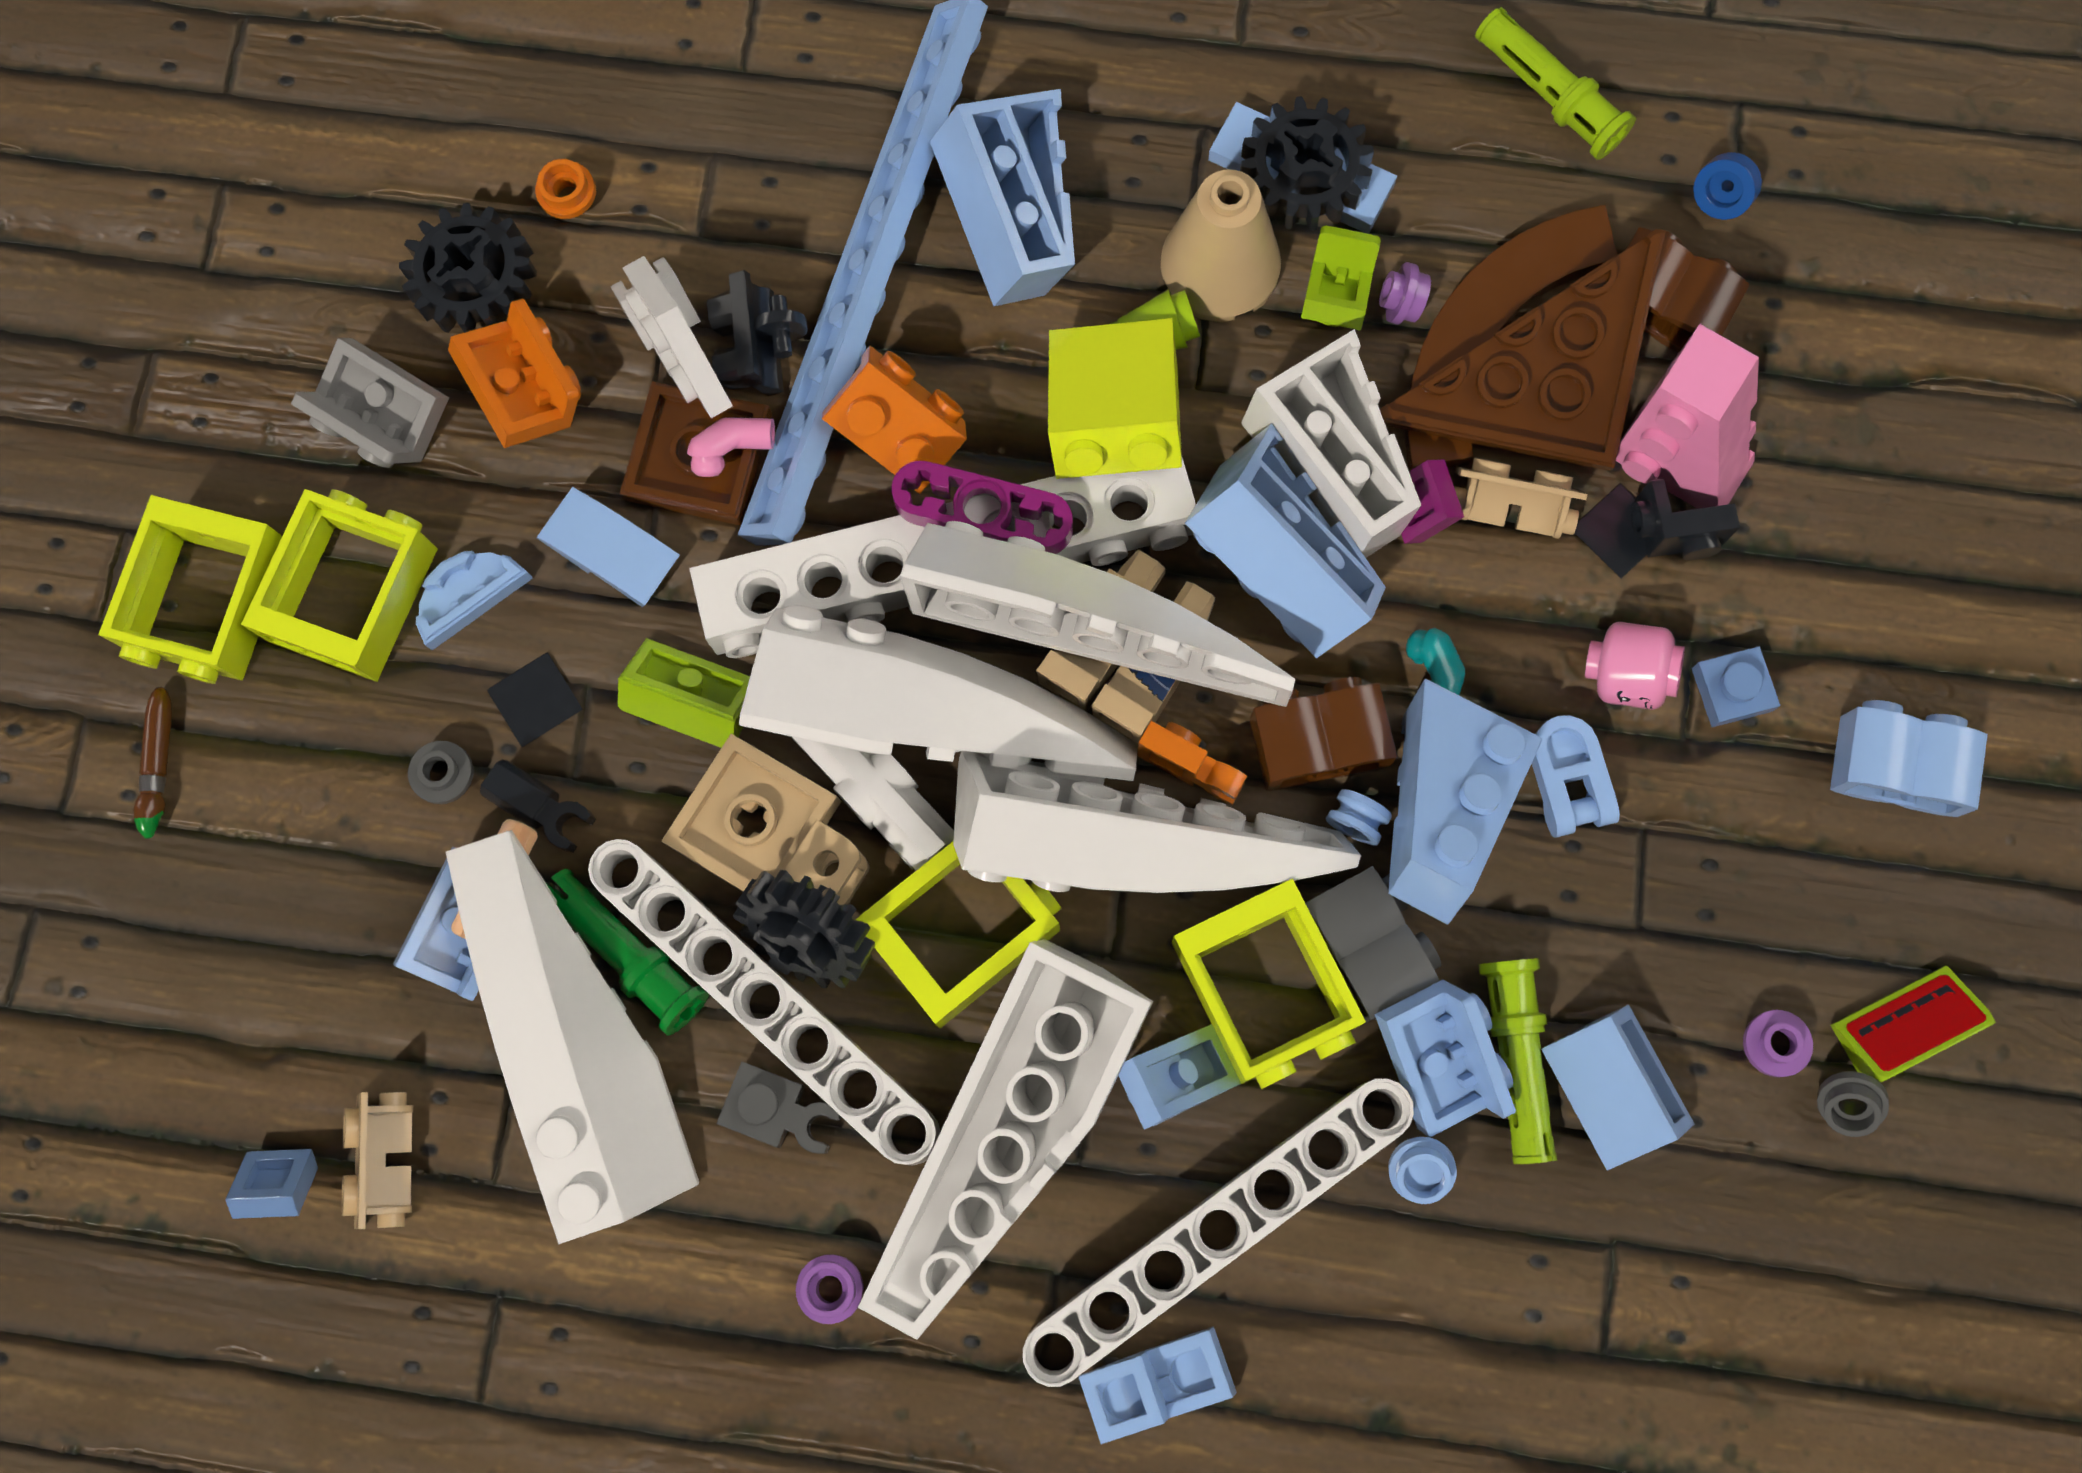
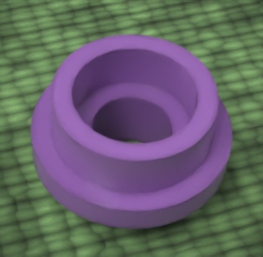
M1405 262L1398 272L1390 271L1385 278L1379 304L1381 307L1386 308V320L1388 322L1398 325L1403 320L1414 323L1423 313L1430 293L1431 278L1430 275L1419 272L1418 265Z
M1772 1010L1761 1013L1750 1021L1744 1032L1743 1047L1749 1062L1758 1071L1772 1077H1787L1800 1072L1809 1063L1813 1053V1039L1810 1030L1799 1017L1787 1011ZM1775 1031L1784 1033L1789 1039L1790 1047L1784 1056L1777 1054L1771 1046V1037Z
M823 1255L811 1260L800 1272L796 1283V1298L801 1310L810 1319L822 1324H835L849 1318L857 1310L864 1292L863 1279L858 1268L850 1260L839 1255ZM825 1276H834L842 1284V1294L835 1302L824 1300L819 1293V1284Z

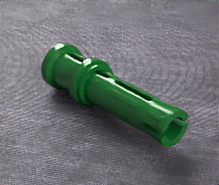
M563 869L553 875L551 879L568 894V898H565L560 891L553 889L547 884L557 900L556 905L570 927L576 933L578 932L579 936L620 975L619 984L621 991L628 998H639L661 1020L659 1028L667 1036L678 1032L687 1025L706 1003L709 997L708 992L701 986H691L669 964L671 958L657 947L647 948L574 876L570 869Z

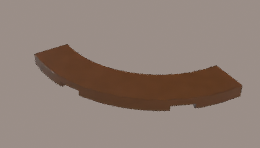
M1606 204L1576 210L1526 230L1493 251L1470 271L1451 293L1434 319L1420 350L1410 390L1460 356H1464L1493 337L1508 325L1519 310L1538 295H1543L1568 281L1585 276L1606 261L1616 257L1617 252ZM1405 430L1409 471L1426 460H1445L1446 466L1449 468L1469 465L1474 457L1472 443Z

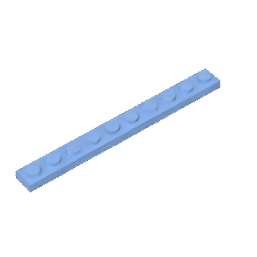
M949 0L935 5L776 430L774 448L769 449L738 532V536L755 545H783L791 543L804 523L805 505L814 480L824 468L826 462L825 450L834 429L822 420L823 410L861 364L862 355L866 351L865 341L872 322L885 302L887 281L894 263L904 250V235L913 210L923 198L925 191L923 183L931 161L935 156L930 140L948 118L951 107L959 98L963 87L961 80L970 55L975 51L981 39L980 28L988 6L981 0Z

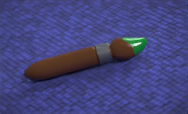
M163 687L154 689L148 699L145 710L139 771L141 775L139 776L140 794L133 808V817L137 831L147 839L154 836L166 806L162 794L164 793L165 776L167 775L172 702L169 693Z

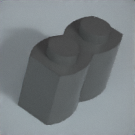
M1373 866L1305 903L1366 1023L1376 1018L1374 1014L1439 982L1440 980L1435 969L1442 966L1440 957L1429 938L1423 932L1414 935L1406 924L1401 912L1408 909L1407 903L1388 894L1390 875L1381 878Z

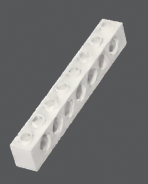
M1183 458L1182 468L1056 479V476L1021 484L1062 497L1069 505L1072 517L1080 519L1085 524L1081 532L1072 536L1066 548L1056 554L1079 563L1091 561L1094 566L1109 565L1127 557V551L1150 545L1155 551L1168 550L1184 544L1188 541V536L1194 535V532L1185 524L1196 503ZM989 494L973 496L967 502L964 513L972 522L985 524L993 521L999 515L1001 504L995 497ZM1132 501L1142 506L1145 513L1136 520L1127 521L1117 517L1112 510L1121 502ZM953 502L946 503V515L952 516L954 514ZM1012 502V518L1006 530L1015 531L1016 518L1034 524L1035 536L1045 537L1046 532L1054 524V514L1043 512L1039 520L1022 518L1019 514L1020 503ZM901 515L689 568L706 641L717 655L726 653V656L729 658H740L756 654L763 628L775 608L785 609L793 605L814 608L822 613L823 618L842 622H849L853 619H868L880 622L885 618L886 612L909 607L911 611L900 575L895 580L886 583L875 581L871 576L874 569L884 562H896L903 566L925 527L909 523ZM824 577H836L842 580L840 589L828 598H817L811 595L815 583ZM765 592L780 594V601L772 611L764 614L751 611L753 601L760 594Z

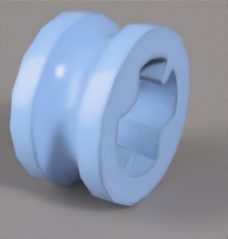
M1341 789L1337 796L1340 808L1338 810H1330L1326 821L1338 831L1357 841L1377 846L1381 839L1378 827L1380 825H1388L1392 818L1391 812L1365 795Z

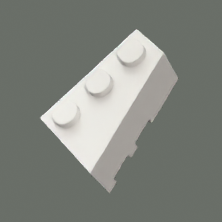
M1354 329L1258 387L1241 424L1252 438L1271 423L1274 425L1283 438L1282 441L1275 445V448L1296 478L1306 472L1317 489L1309 494V497L1330 527L1340 521L1362 554L1367 558L1402 534L1421 507V503L1395 434L1389 435L1378 407L1381 397L1375 382H1369L1358 354L1361 345Z

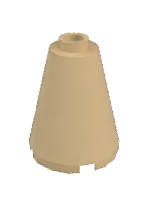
M1221 170L1208 176L1168 234L1162 248L1160 269L1163 280L1172 294L1185 290L1193 316L1199 319L1226 322L1235 320L1237 315L1254 309L1253 312L1266 303L1276 288L1280 275V250L1260 189L1249 175L1241 171Z

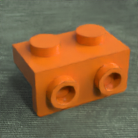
M523 298L510 303L507 321L450 337L448 351L504 448L571 427L576 406L581 397L579 381L572 368L568 365L563 366L552 347L550 331L544 320L540 317L535 318Z
M871 346L863 353L860 367L822 413V420L894 475L904 465L913 461H928L945 465L967 440L966 425L962 418L964 411L954 399L939 389H936L931 394L913 379L916 376L915 371L900 356L891 351H886L882 355ZM922 481L920 487L915 489V491L921 494L930 482Z

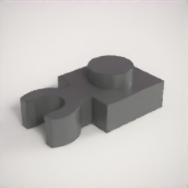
M741 1061L716 1124L776 1148L782 1147L786 1134L789 1131L795 1133L796 1140L805 1150L817 1154H827L830 1146L813 1138L810 1131L811 1124L819 1116H827L829 1119L841 1121L842 1117L827 1103L818 1102L806 1107L799 1105L806 1086Z

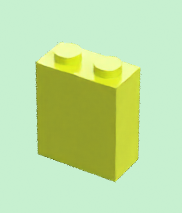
M1172 318L1049 330L1048 436L1056 479L1182 468L1178 368Z

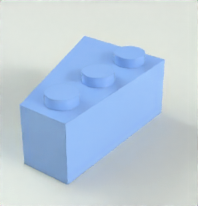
M1061 89L958 104L930 140L993 306L1045 296L1075 265L1069 193L1063 192L1061 168L1062 162L1066 159L1065 141L1059 140L1057 111L1062 107Z
M1271 423L1219 466L1185 524L1194 532L1198 543L1206 551L1215 554L1237 576L1242 588L1250 596L1258 598L1281 621L1285 632L1296 642L1302 643L1318 658L1372 620L1386 587L1342 523L1339 521L1330 527L1309 497V494L1316 490L1317 487L1306 472L1297 478L1275 448V445L1282 441L1283 438Z
M1425 678L1402 718L1401 734H1404L1402 763L1398 768L1397 785L1400 786L1398 815L1394 820L1388 894L1448 925L1474 891L1543 738Z

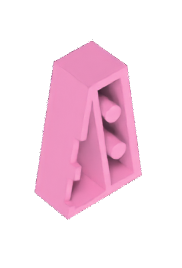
M1699 324L1648 396L1620 441L1616 461L1622 464V469L1625 473L1645 484L1650 480L1664 479L1668 492L1697 509L1729 504L1754 463L1755 452L1749 450V442L1756 432V422L1750 420L1752 408L1757 402L1759 357Z

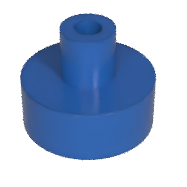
M1728 152L1717 155L1701 169L1695 179L1693 192L1696 203L1710 217L1721 220L1736 218L1743 214L1757 199L1762 186L1761 173L1757 165L1743 154Z

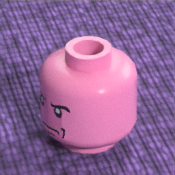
M1616 622L1608 628L1603 642H1590L1585 678L1597 680V692L1603 702L1649 710L1658 709L1665 702L1666 696L1677 697L1685 647L1675 645L1673 634L1669 629Z

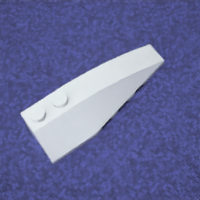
M948 521L945 527L927 523L904 562L900 577L912 614L1287 707L1292 694L1295 678L1238 638L1179 604L1121 577L1053 553L1045 552L1046 548L1041 543L1032 539L1012 536L1008 538L1007 542L984 537L983 532L979 528L963 522Z
M793 605L785 609L775 608L762 631L739 719L740 726L868 753L891 755L893 743L927 747V759L953 762L955 752L970 751L982 753L990 760L991 766L1017 769L1018 766L1028 764L1032 758L1044 759L1045 766L1054 773L1128 781L1134 780L1136 771L1137 743L1078 706L1030 681L964 653L903 634L886 631V627L879 622L868 619H853L846 623L823 618L820 611L807 606Z
M961 751L953 845L962 870H968L970 875L984 881L1003 882L1007 879V876L1028 879L1043 889L1055 892L1069 891L1071 886L1096 890L1152 893L1216 891L1283 883L1292 878L1294 881L1356 868L1360 861L1361 854L1341 831L1262 812L1258 813L1255 822L1251 823L1247 822L1246 816L1236 809L1212 800L1201 798L1200 803L1196 804L1195 809L1185 807L1173 798L1164 796V789L1140 783L1138 792L1134 795L1103 786L1105 778L1051 772L1045 766V763L1030 761L1028 764L1018 766L1017 769L991 766L990 760L982 753Z
M513 831L503 832L446 851L458 910L494 1047L558 1244L623 1223L697 1186L699 1179L658 1057L647 1040L644 1041L625 1012L626 1007L613 988L610 989L590 958L592 954L578 932L574 933L556 905V898Z
M1046 939L1029 943L858 1308L916 1340L924 1333L1094 1127L1153 1003L1152 1000L1104 968Z

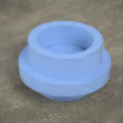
M1429 1137L1410 1138L1399 1144L1389 1159L1388 1171L1392 1186L1398 1194L1414 1203L1431 1204L1437 1202L1449 1193L1455 1183L1457 1169L1451 1151L1436 1139Z

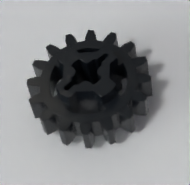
M1298 96L1295 99L1294 109L1290 112H1286L1279 103L1273 104L1270 122L1256 117L1253 121L1252 137H1245L1243 140L1241 157L1245 160L1241 161L1240 171L1249 175L1257 183L1262 198L1265 200L1264 204L1269 218L1278 211L1285 214L1284 224L1287 229H1291L1294 226L1297 217L1306 218L1310 231L1317 230L1319 216L1326 215L1334 224L1341 222L1343 205L1356 210L1362 196L1361 190L1368 189L1373 170L1368 167L1371 165L1374 149L1373 146L1362 145L1367 130L1366 127L1362 124L1349 128L1347 123L1350 110L1346 107L1335 115L1327 113L1328 99L1321 98L1315 109H1307L1303 97ZM1337 148L1344 157L1346 171L1342 169L1343 160L1335 155L1334 151ZM1266 156L1271 158L1270 167L1278 172V176L1273 179L1268 170Z
M463 203L460 216L454 218L445 207L439 209L441 223L433 227L430 223L422 220L418 225L425 235L421 241L406 239L404 246L414 259L399 262V269L408 279L402 285V288L411 301L415 303L414 306L427 322L434 319L444 332L449 333L457 322L464 333L475 330L477 322L484 321L487 326L498 323L496 319L498 314L503 312L508 316L510 303L515 298L530 299L532 296L531 291L523 281L537 277V270L529 259L534 254L526 238L521 236V232L510 217L502 221L493 207L488 206L481 216L478 217L470 203Z
M780 870L776 877L767 871H762L757 879H751L735 903L738 908L733 917L744 924L739 931L741 936L755 940L757 945L754 951L760 955L769 954L771 959L768 963L776 970L786 975L793 971L797 980L804 982L806 977L810 976L814 978L821 988H827L831 981L841 988H846L850 980L854 982L858 980L872 957L870 953L875 946V942L866 937L870 926L867 923L852 918L857 909L853 905L838 904L837 901L840 896L831 888L820 885L818 889H815L811 878L805 875L799 883L795 882L786 870Z

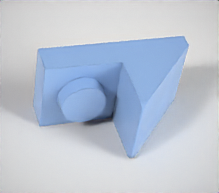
M1212 1024L1125 1061L1118 1075L1144 1130L1241 1084Z

